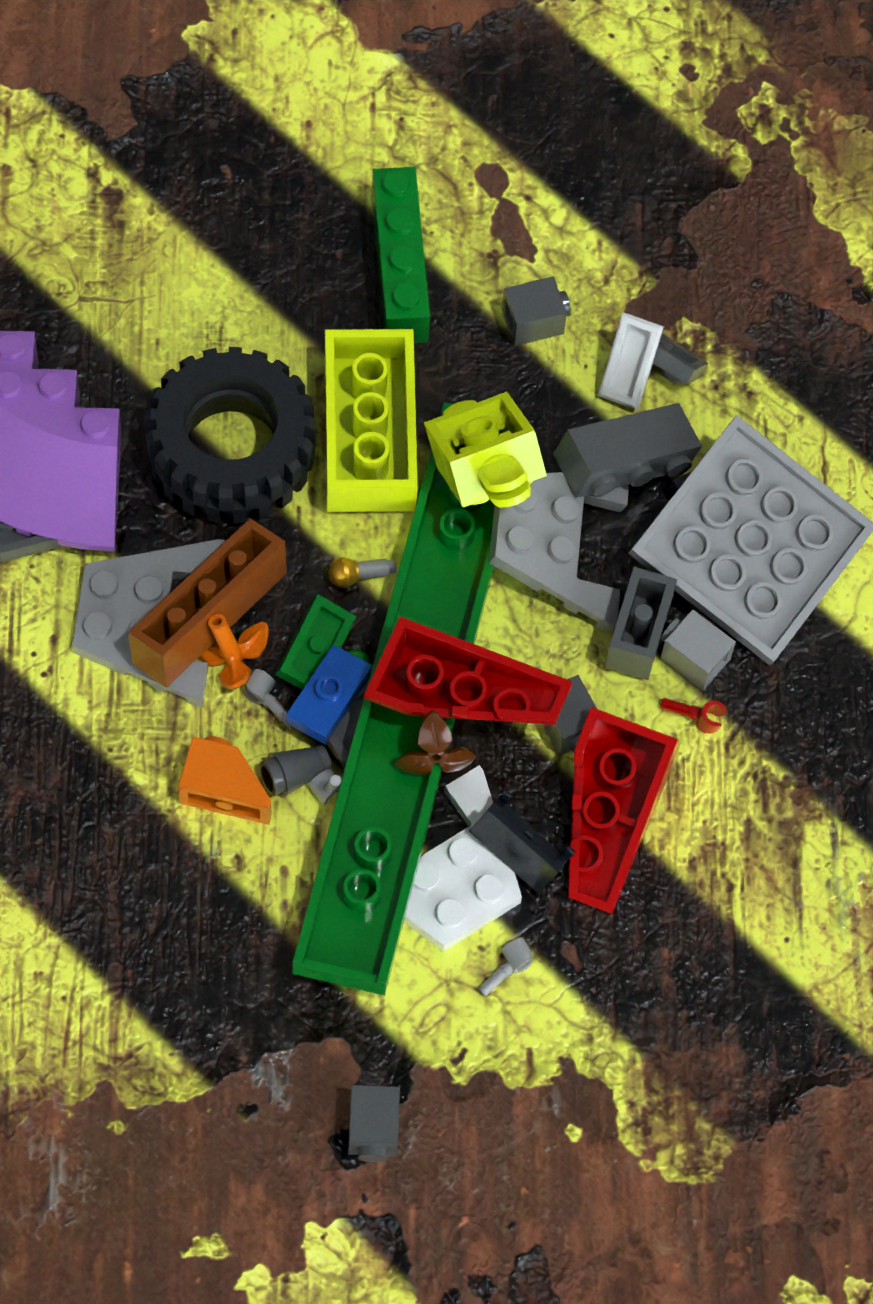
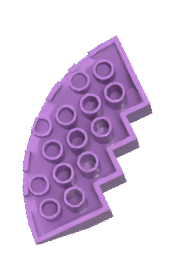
M0 331V522L16 528V533L28 537L35 534L44 538L54 539L58 541V545L77 549L115 552L122 440L119 408H80L77 370L38 369L35 332Z

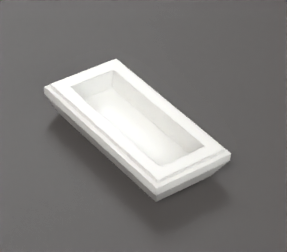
M625 312L622 313L598 396L637 410L639 409L664 326Z

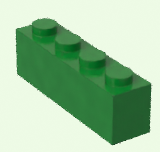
M416 167L373 169L372 207L383 328L414 329V343H428L430 311Z

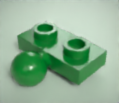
M317 594L312 598L275 675L303 690L333 644L339 648L342 647L357 616ZM361 650L347 651L372 665L370 657Z

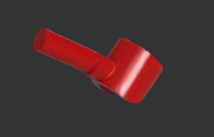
M663 698L660 707L661 709L695 720L699 730L706 734L714 733L722 726L718 722L711 721L706 713L721 717L727 712L725 705L715 700L707 702L700 708Z

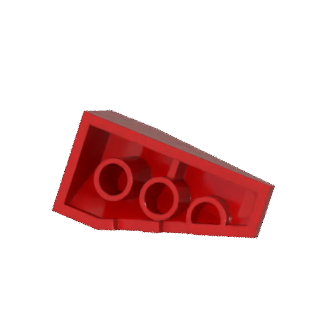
M400 616L366 689L364 699L406 715L427 716L431 710H434L444 718L555 725L573 681Z
M590 708L574 750V791L572 796L573 815L570 847L576 852L570 858L569 898L613 914L681 743L678 739L596 708Z

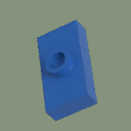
M333 644L286 714V724L326 745L369 680L373 665Z

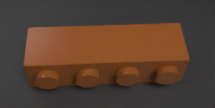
M250 518L128 632L132 664L167 688L216 641L208 625V620L211 616L215 614L224 615L231 627L287 574L285 541Z

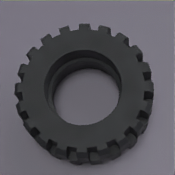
M229 347V352L217 353L216 348L204 350L203 357L195 360L193 355H190L180 361V370L178 372L174 369L168 370L161 378V388L157 387L153 390L149 398L150 409L146 411L145 416L148 462L151 463V471L156 483L164 488V495L172 503H178L182 500L183 511L193 516H197L199 512L206 513L207 521L221 523L222 517L233 518V524L246 523V516L256 514L258 519H262L272 515L271 507L275 504L279 508H284L293 500V490L295 492L301 491L308 481V471L313 468L316 446L314 405L311 396L305 394V384L299 376L292 375L289 377V367L280 360L276 359L271 363L268 361L266 353L253 350L252 355L242 353V347ZM228 411L250 414L264 422L273 433L270 441L261 450L240 459H220L210 456L198 449L191 442L189 436L193 429L207 417Z

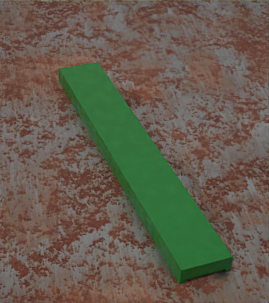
M444 402L440 416H443L444 410L453 404ZM432 449L368 685L400 616L475 644L495 567L489 564L495 504L489 499L482 504H471L462 507L437 469ZM367 699L363 700L294 955L292 974L385 996L443 771L439 763H434L429 775L410 774L400 770L395 765L397 758L407 752L424 751L418 744L419 731L422 725L421 716L406 715ZM442 717L452 735L456 718Z

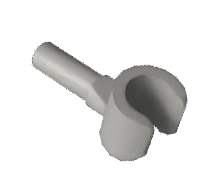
M255 669L245 686L246 698L255 704H263L266 708H269L289 729L291 726L286 724V714L288 711L275 697L269 694L275 685V680L265 671Z
M327 769L315 776L309 783V787L322 804L325 805L331 796L339 792L341 777L335 775L331 769Z
M516 938L502 948L501 951L507 963L500 966L494 974L477 988L484 997L506 977L513 973L525 971L531 966L533 956L524 938Z

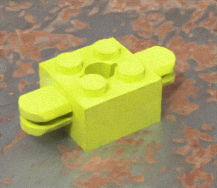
M508 392L480 402L466 400L455 403L444 410L443 416L424 422L436 467L462 507L471 504H482L489 499L499 508L518 505L531 495L530 484L537 479L547 476L535 430Z

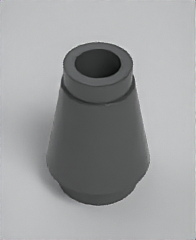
M323 745L269 753L268 758L259 763V772L263 785L271 796L280 794L286 797L311 782L322 771L331 769L330 757Z

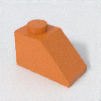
M193 736L178 785L180 804L269 825L271 820V799L239 748L232 746L229 741L220 737L207 736L205 739Z

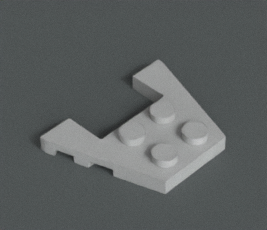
M563 472L546 473L547 476L537 479L530 484L531 495L522 503L503 508L494 505L489 564L537 592L543 589L560 599L562 607L574 614H577L579 611L597 621L596 627L603 631L611 632L618 620L620 589L577 578L583 503L621 512L628 503L629 484L616 487L611 492L602 496L589 494L576 498Z
M217 539L86 563L72 643L73 653L125 676L127 673L149 682L151 687L164 693L170 691L186 698V702L189 704L203 707L208 662L194 661L166 688L132 664L128 632L172 592L174 579L185 580L225 540Z

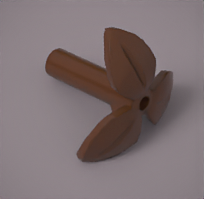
M431 710L427 716H421L422 725L419 731L418 744L424 751L407 752L397 758L395 765L400 770L410 774L429 775L434 763H439L441 769L449 773L466 768L475 760L476 755L472 750L465 747L447 750L452 742L451 732L444 719L436 711Z

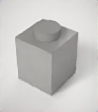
M692 609L683 621L678 618L673 620L663 633L661 640L664 641V646L660 659L704 691L731 660L736 641Z

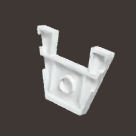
M480 765L445 786L444 793L469 827L420 857L404 923L443 952L519 905L522 899L515 872L469 832L493 804L486 777Z

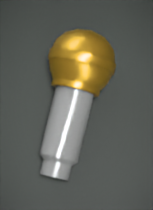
M339 557L330 564L328 574L330 581L335 586L348 588L360 579L389 576L390 573H397L396 560H387L386 558L357 562L350 558Z

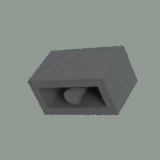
M633 567L610 642L605 668L649 680L672 603L677 579Z

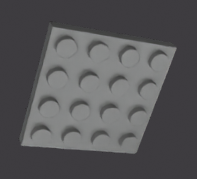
M736 415L628 554L649 571L677 579L675 587L677 593L768 665H771L873 532V522Z

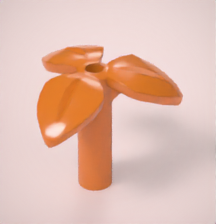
M215 614L209 618L208 625L216 641L199 659L203 662H208L210 667L220 666L227 662V665L219 674L220 682L226 688H238L248 681L252 670L242 662L243 659L259 658L266 647L269 635L268 624L260 622L252 625L241 633L237 642L225 616Z

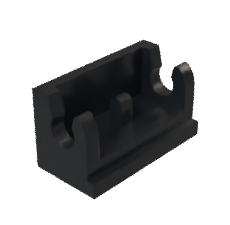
M505 790L469 832L539 893L559 873L576 851L568 846L560 853L506 804L513 795Z

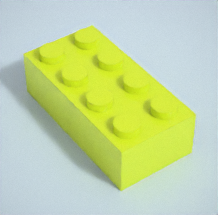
M414 329L325 330L327 512L415 511L418 479Z

